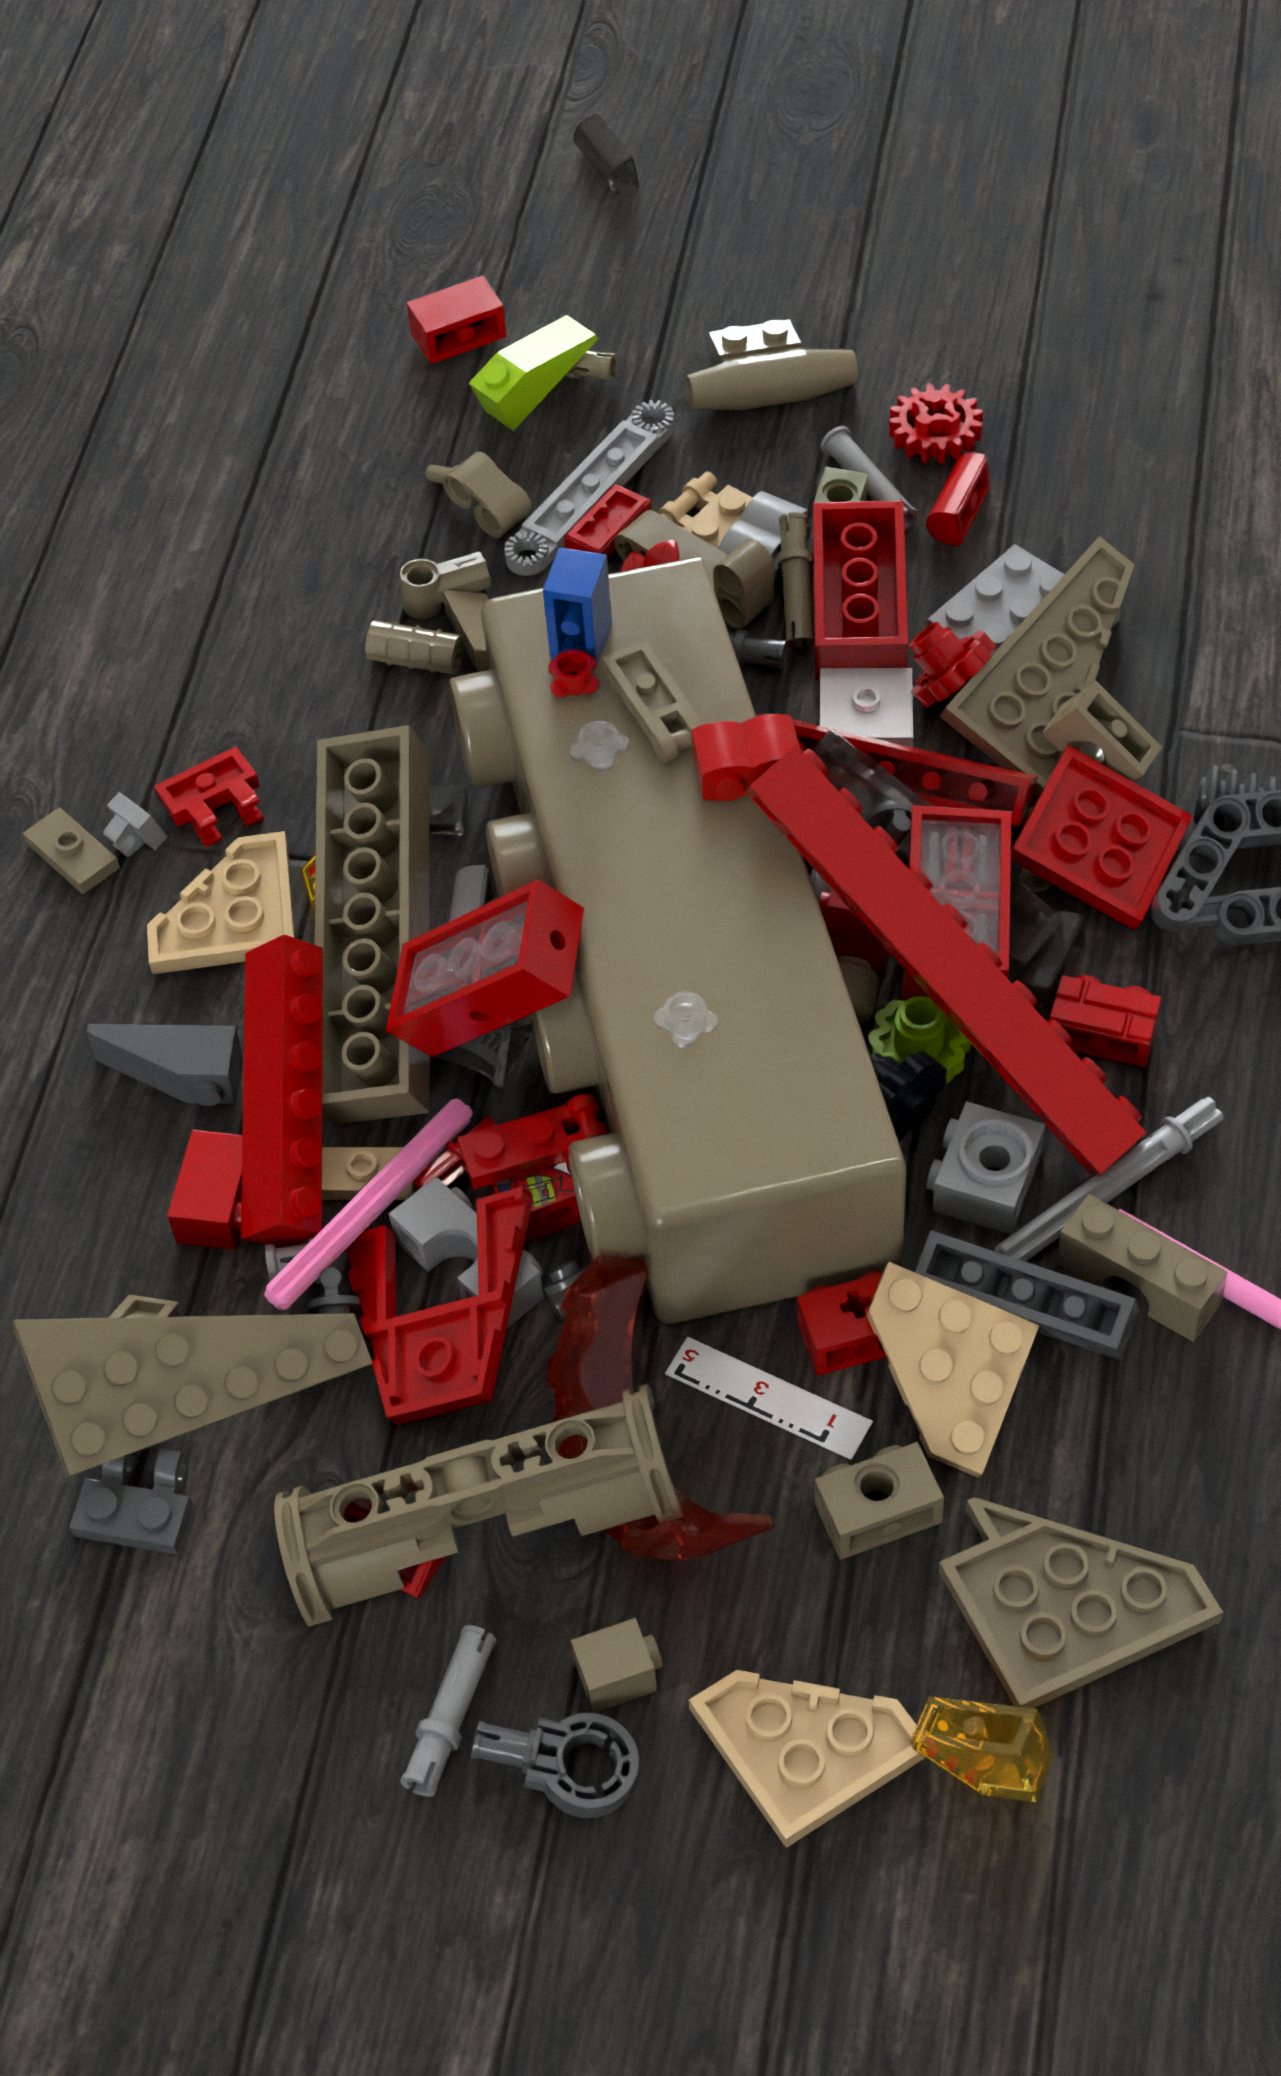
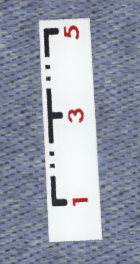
M690 1337L686 1338L665 1372L667 1376L852 1460L873 1423L870 1419Z

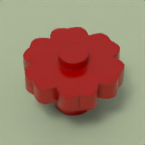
M939 622L932 623L922 630L909 645L915 652L914 660L924 670L923 674L915 681L917 685L911 690L912 695L926 708L937 700L939 702L943 701L949 695L961 690L982 669L984 664L992 657L991 652L995 649L996 645L984 631L979 630L969 638L964 637L959 640L949 627L943 628Z

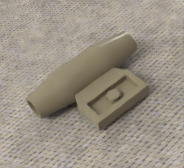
M770 320L764 324L745 327L730 326L724 330L709 332V348L717 365L686 375L685 391L691 410L755 409L810 400L854 385L858 382V364L852 349H802L801 341L790 320Z

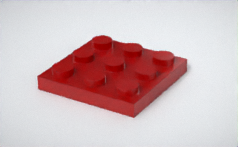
M1067 745L1011 849V861L1135 931L1142 922L1193 816Z

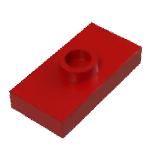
M614 484L564 536L565 548L605 554L608 558L615 550L614 538L646 510H651V500Z

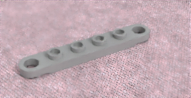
M649 400V404L642 402L641 407L639 405L636 406L626 421L622 420L522 524L521 530L514 537L508 538L509 542L505 543L504 549L507 567L513 573L529 576L543 571L555 559L558 548H565L564 536L614 484L623 487L669 439L675 430L674 412L671 406L668 407L667 403L662 405L661 401L658 400L657 403ZM659 419L662 420V424L657 423V427L655 424L650 427V424L646 425L645 421ZM524 550L537 552L535 556L531 555V559L526 557V560H523V556L519 558L517 555Z

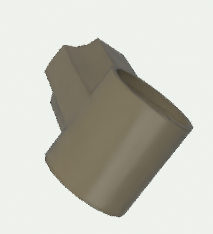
M480 551L440 564H436L428 559H415L407 562L400 571L403 609L408 616L416 619L431 618L441 611L442 603L444 602L443 591L455 590L476 593L491 588V579L486 561Z

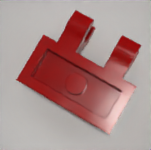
M236 746L153 786L158 801L178 827L190 821L197 836L206 848L223 840L222 835L215 827L218 824V820L212 812L213 809L232 801L241 820L247 827L264 820L263 814L257 807V804L260 803L259 798L254 792V789L260 787L257 773Z

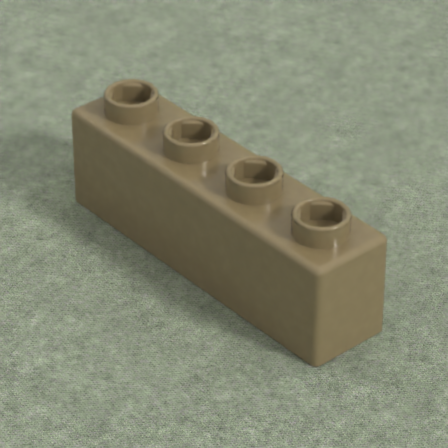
M697 556L608 574L612 626L598 665L593 671L594 677L599 680V688L595 693L589 695L582 693L580 695L556 697L551 693L550 685L554 678L548 671V664L553 658H550L543 588L495 597L486 601L482 606L481 616L489 670L451 678L449 681L450 700L460 751L470 786L478 789L512 781L521 813L520 815L491 820L486 825V838L498 898L539 879L584 907L581 941L577 950L573 975L574 985L570 997L530 1014L548 1090L551 1093L559 1094L594 1086L603 1123L609 1134L573 1141L568 1147L575 1196L592 1261L598 1265H605L639 1257L654 1313L658 1320L665 1324H676L806 1294L812 1288L820 1285L836 1286L857 1280L868 1272H883L888 1262L903 1267L906 1165L803 856L747 795L732 801L702 799L691 747L678 752V758L664 764L661 763L656 756L651 741L602 671L601 657L646 639L704 724L717 721L742 723L756 717L703 558ZM675 724L667 729L670 733H673L682 728L679 724Z

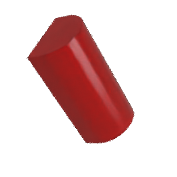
M965 453L958 458L926 519V528L929 534L937 541L959 547L965 539L990 490L988 462L985 454Z

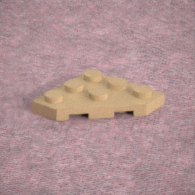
M285 831L238 837L225 849L226 857L211 871L205 868L180 892L181 900L166 914L160 912L147 924L148 956L152 974L245 962L246 952L283 934L296 938L288 842Z
M888 1262L867 1311L868 1321L874 1334L878 1335L889 1361L888 1367L905 1406L908 1405L920 1432L919 1438L927 1456L979 1478L986 1467L1039 1325Z
M735 1670L689 1699L690 1711L786 1848L927 1757L926 1754L917 1748L923 1733L898 1699L874 1695V1699L841 1694L839 1688L795 1680L792 1685L760 1679V1674ZM924 1737L920 1748L931 1754V1749L927 1747L929 1741Z

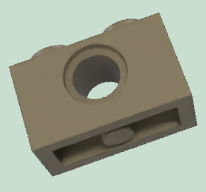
M1097 681L1062 704L1042 732L1061 753L1069 745L1133 782L1144 775L1162 748Z
M918 1442L904 1447L899 1445L886 1447L878 1451L871 1459L854 1465L845 1463L833 1466L826 1470L821 1477L815 1478V1506L840 1560L943 1522L944 1496ZM879 1491L889 1497L882 1501H872L864 1495L869 1492Z

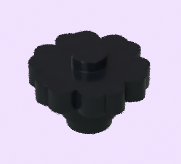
M925 1051L910 1054L901 1064L891 1056L883 1057L880 1053L870 1055L898 1142L904 1138L909 1129H915L922 1123L926 1115L929 1114L936 1104L935 1096L946 1084L947 1068Z

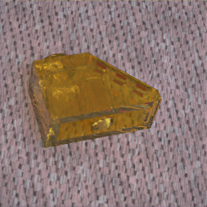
M929 1696L910 1740L915 1751L981 1795L1037 1802L1054 1758L1039 1711L1032 1708Z

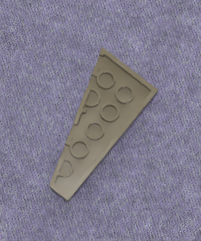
M1100 536L939 716L1002 768L1038 776L1034 793L1038 798L1062 754L1042 732L1062 704L1095 682L1103 651L1108 645L1116 613L1121 607L1135 565Z
M354 1313L17 1319L11 1322L66 1478L372 1364Z

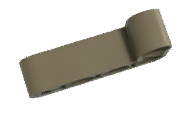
M646 510L614 538L615 549L623 561L633 551L645 557L650 548L667 540H675L678 543L679 560L697 556L702 557L724 622L734 629L744 628L774 601L773 558L765 546L757 540L746 539L728 555L652 510Z

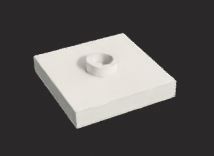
M820 668V726L913 747L912 668Z

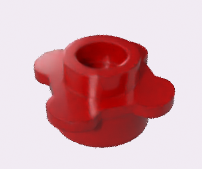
M567 650L558 654L548 664V671L554 678L550 685L551 693L556 697L595 693L599 688V680L594 677L593 673L597 667L595 658L580 650Z

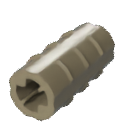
M374 620L370 624L366 636L365 653L368 660L387 663L388 666L395 664L409 667L410 670L417 668L429 670L431 673L440 672L456 675L463 660L464 641L462 635L442 632L441 629L434 631L423 629L418 625L411 627L400 625L398 622L388 623Z

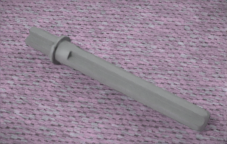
M1207 1097L1195 1103L1176 1118L1165 1117L1161 1120V1127L1150 1134L1147 1139L1121 1156L1104 1173L1093 1176L996 1246L995 1252L1026 1262L1060 1237V1231L1088 1194L1107 1204L1179 1152L1186 1154L1191 1151L1193 1147L1192 1142L1223 1120V1113L1216 1108L1215 1101Z

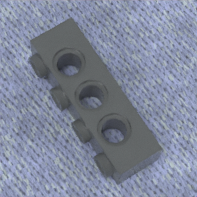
M930 1230L915 1271L919 1275L1039 1325L1037 1332L1121 1361L1125 1355L1140 1312L1136 1299L932 1230Z

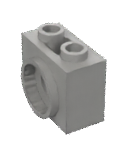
M966 1101L959 1120L951 1118L946 1128L943 1148L947 1149L943 1161L935 1159L929 1172L926 1188L933 1190V1212L1012 1235L1043 1153L1046 1124ZM993 1167V1168H998V1169H1001V1170H999V1171H991V1170H988L987 1168Z

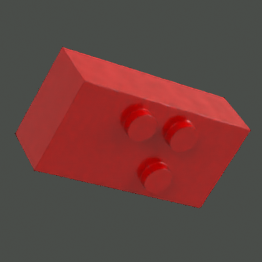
M903 501L813 503L815 680L820 679V668H907L908 625Z

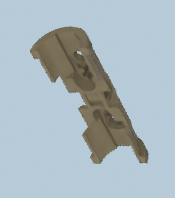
M641 1385L640 1391L633 1393L631 1389L624 1390L622 1393L623 1402L499 1439L483 1440L429 1456L418 1463L311 1494L305 1486L294 1488L292 1494L288 1491L277 1493L274 1502V1514L279 1548L293 1596L308 1627L333 1620L332 1609L405 1588V1583L399 1570L459 1553L454 1532L455 1528L506 1514L512 1537L571 1519H575L579 1532L583 1536L651 1515H656L659 1524L683 1517L679 1498L661 1449L652 1413L656 1406L649 1385ZM579 1435L588 1440L587 1448L580 1456L566 1459L558 1455L559 1446L566 1438ZM542 1446H545L552 1463L545 1465L542 1459L544 1457L541 1449ZM526 1458L523 1464L524 1470L514 1472L511 1466ZM419 1490L415 1495L416 1501L406 1504L404 1498L407 1497L408 1493ZM386 1493L389 1500H386L390 1511L386 1512L385 1505L379 1497L380 1494ZM363 1498L372 1502L371 1511L364 1520L356 1523L344 1520L345 1509L352 1501Z

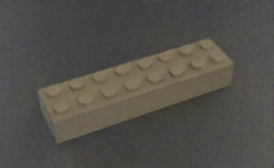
M409 725L317 740L314 945L323 948L322 1114L334 1125L430 1113V1056L386 1031L402 945L429 932V750Z

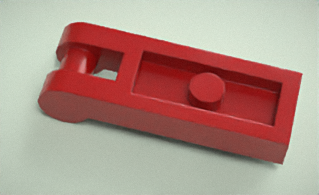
M580 1094L569 1100L567 1105L457 1137L459 1150L473 1190L569 1161L568 1147L573 1141L609 1134L606 1125L598 1121L597 1117L600 1114V1109L595 1097L591 1094ZM579 1126L580 1130L578 1133L566 1136L565 1130Z

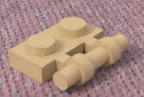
M707 471L698 479L692 478L682 488V494L674 502L668 501L658 510V513L718 548L726 532L736 521L740 520L742 513L753 497L730 485H727L718 494L711 492L717 485V479L711 472ZM693 507L701 510L694 517L687 515Z

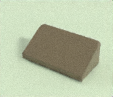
M455 590L443 591L445 612L457 635L463 636L464 648L476 671L481 672L489 669L481 611L484 603L490 599L485 593Z

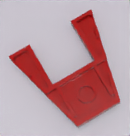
M523 1186L476 1199L479 1295L396 1317L395 1232L386 1225L364 1230L345 1250L352 1269L348 1271L353 1292L359 1295L364 1317L360 1318L364 1335L370 1338L375 1359L371 1361L385 1414L395 1424L400 1425L492 1402L533 1201V1194Z

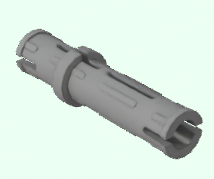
M471 1625L462 1628L460 1639L427 1719L419 1722L415 1731L418 1742L407 1769L400 1780L406 1789L411 1788L412 1783L416 1782L412 1791L415 1794L427 1797L436 1794L437 1785L449 1755L454 1750L457 1751L460 1746L462 1735L459 1733V1730L491 1650L496 1644V1638L491 1633L486 1634L484 1641L481 1640L485 1631L483 1628Z

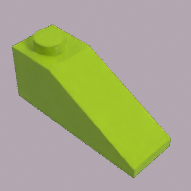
M566 315L498 351L469 382V385L483 409L514 431L594 345L598 338L596 334Z

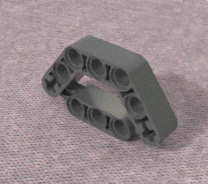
M1281 790L1225 795L1215 799L1209 805L1152 901L1150 907L1151 917L1159 928L1168 932H1178L1185 928L1211 926L1214 935L1228 945L1281 941V919L1276 913V905L1281 903V887L1238 891L1230 895L1208 897L1236 849L1281 844V827L1268 825L1262 816V810L1273 809L1281 815ZM1216 814L1229 816L1235 824V831L1224 832L1219 830L1213 822V816ZM1189 856H1204L1211 864V872L1205 874L1196 872L1189 863ZM1183 886L1189 889L1190 892L1181 904V910L1178 913H1174L1169 909L1171 901ZM1233 908L1243 911L1249 921L1248 927L1236 928L1232 926L1226 916L1227 910Z

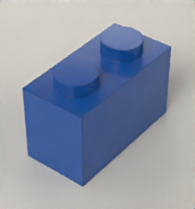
M559 547L543 588L550 658L555 659L558 654L567 650H580L594 657L598 665L612 626L607 555Z

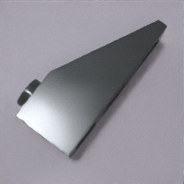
M88 1024L86 1032L97 1062L185 1103H197L204 1106H213L218 1103L236 1104L243 1059L236 1026Z

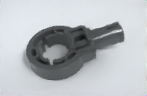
M597 1713L575 1714L563 1719L561 1722L539 1718L537 1730L531 1729L530 1733L487 1724L485 1721L479 1720L477 1735H475L471 1758L473 1759L479 1758L522 1768L521 1773L526 1774L524 1787L545 1792L547 1798L558 1809L580 1818L602 1817L620 1808L632 1793L639 1768L637 1746L630 1733L614 1719ZM607 1738L613 1741L610 1744L609 1757L613 1759L615 1772L608 1782H604L601 1785V1798L594 1799L595 1787H582L575 1784L566 1774L567 1771L564 1767L563 1759L572 1751V1748L584 1743L595 1744L599 1748H604ZM626 1771L628 1775L622 1776L621 1772Z

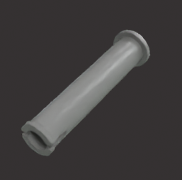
M838 426L829 431L821 442L822 452L826 456H832L844 470L868 473V498L871 501H903L904 531L912 527L918 518V511L908 503L851 439V431L845 426Z

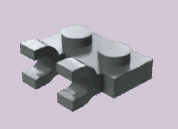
M160 1448L155 1464L153 1490L128 1485L138 1461L136 1456L127 1455L103 1464L101 1481L88 1478L84 1480L69 1527L73 1536L178 1555L193 1507L190 1497L180 1494L189 1471L187 1465L181 1464L182 1453L180 1451Z

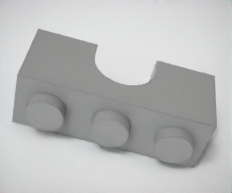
M434 1177L389 1213L392 1231L395 1232V1242L427 1272L451 1257L460 1256L475 1261L457 1279L461 1300L479 1295L477 1213L474 1211L468 1197L459 1188L453 1187L449 1189L439 1178ZM526 1250L522 1251L507 1328L544 1299L541 1282L543 1271L537 1260Z

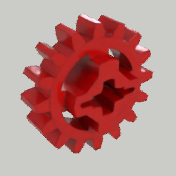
M932 383L927 384L925 392H920L915 387L911 388L910 398L899 395L897 397V406H891L889 419V437L894 438L895 449L906 447L907 458L919 454L921 455L922 463L925 464L929 461L930 457H937V461L940 464H944L946 456L949 455L958 460L962 455V449L973 452L975 450V441H981L983 411L977 409V399L965 400L966 391L963 389L955 394L951 393L950 385L945 384L941 390H935Z

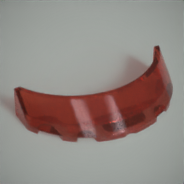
M599 1255L568 1288L560 1308L561 1311H567L560 1336L559 1347L548 1360L547 1387L554 1388L556 1414L550 1423L623 1402L622 1393L624 1390L631 1389L634 1393L632 1379L633 1329L639 1298L648 1274V1269L643 1260ZM579 1435L570 1436L560 1444L558 1455L566 1459L576 1458L586 1450L588 1440ZM674 1485L683 1517L671 1521H663L659 1524L656 1515H651L600 1531H606L622 1544V1549L632 1554L661 1560L680 1561L706 1556L775 1528V1524L771 1516L726 1513L721 1516L712 1513L693 1502Z

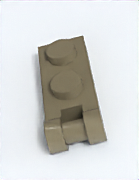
M646 639L601 657L602 671L651 741L660 762L664 764L678 758V752L690 747L692 748L691 730L704 725V723ZM675 724H679L682 728L673 733H670L667 729Z

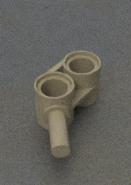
M475 452L460 465H456L453 468L432 464L426 469V478L430 482L443 484L450 499L459 507L469 509L477 501L479 502L474 508L475 519L482 530L495 539L502 537L532 511L531 500L527 493L518 484L512 482L485 453Z

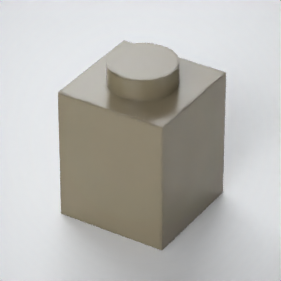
M636 1618L571 1640L574 1664L592 1713L657 1691L655 1670L663 1667L662 1659L653 1635L643 1637Z

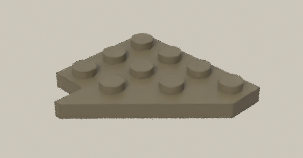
M976 1497L967 1500L966 1511L984 1542L939 1562L941 1577L1019 1715L1218 1624L1223 1616L1222 1609L1193 1564Z

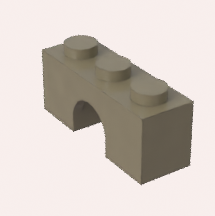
M1090 1194L1087 1195L1060 1231L1057 1265L1085 1281L1103 1288L1112 1276L1127 1280L1136 1286L1146 1297L1149 1303L1148 1317L1192 1342H1195L1222 1303L1228 1271Z

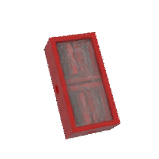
M912 805L908 842V868L913 864L928 877L933 885L929 892L942 906L949 903L964 917L968 924L964 931L977 945L984 942L995 951L1003 963L999 969L1008 978L1011 811ZM903 969L902 1000H908L916 996L929 997Z
M538 879L402 945L386 1031L427 1055L434 1057L569 998L574 985L573 975L577 950L581 941L584 907Z

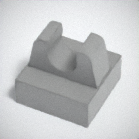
M118 792L107 804V807L115 816L107 825L103 834L126 857L131 856L145 843L156 850L167 838V835L152 816L122 793Z

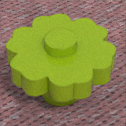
M925 996L912 997L905 1002L901 1000L890 1001L884 1009L875 1014V1029L868 1035V1051L870 1055L880 1053L883 1057L891 1056L900 1064L910 1054L925 1051L947 1068L946 1084L955 1075L963 1071L965 1053L969 1051L971 1045L929 997Z

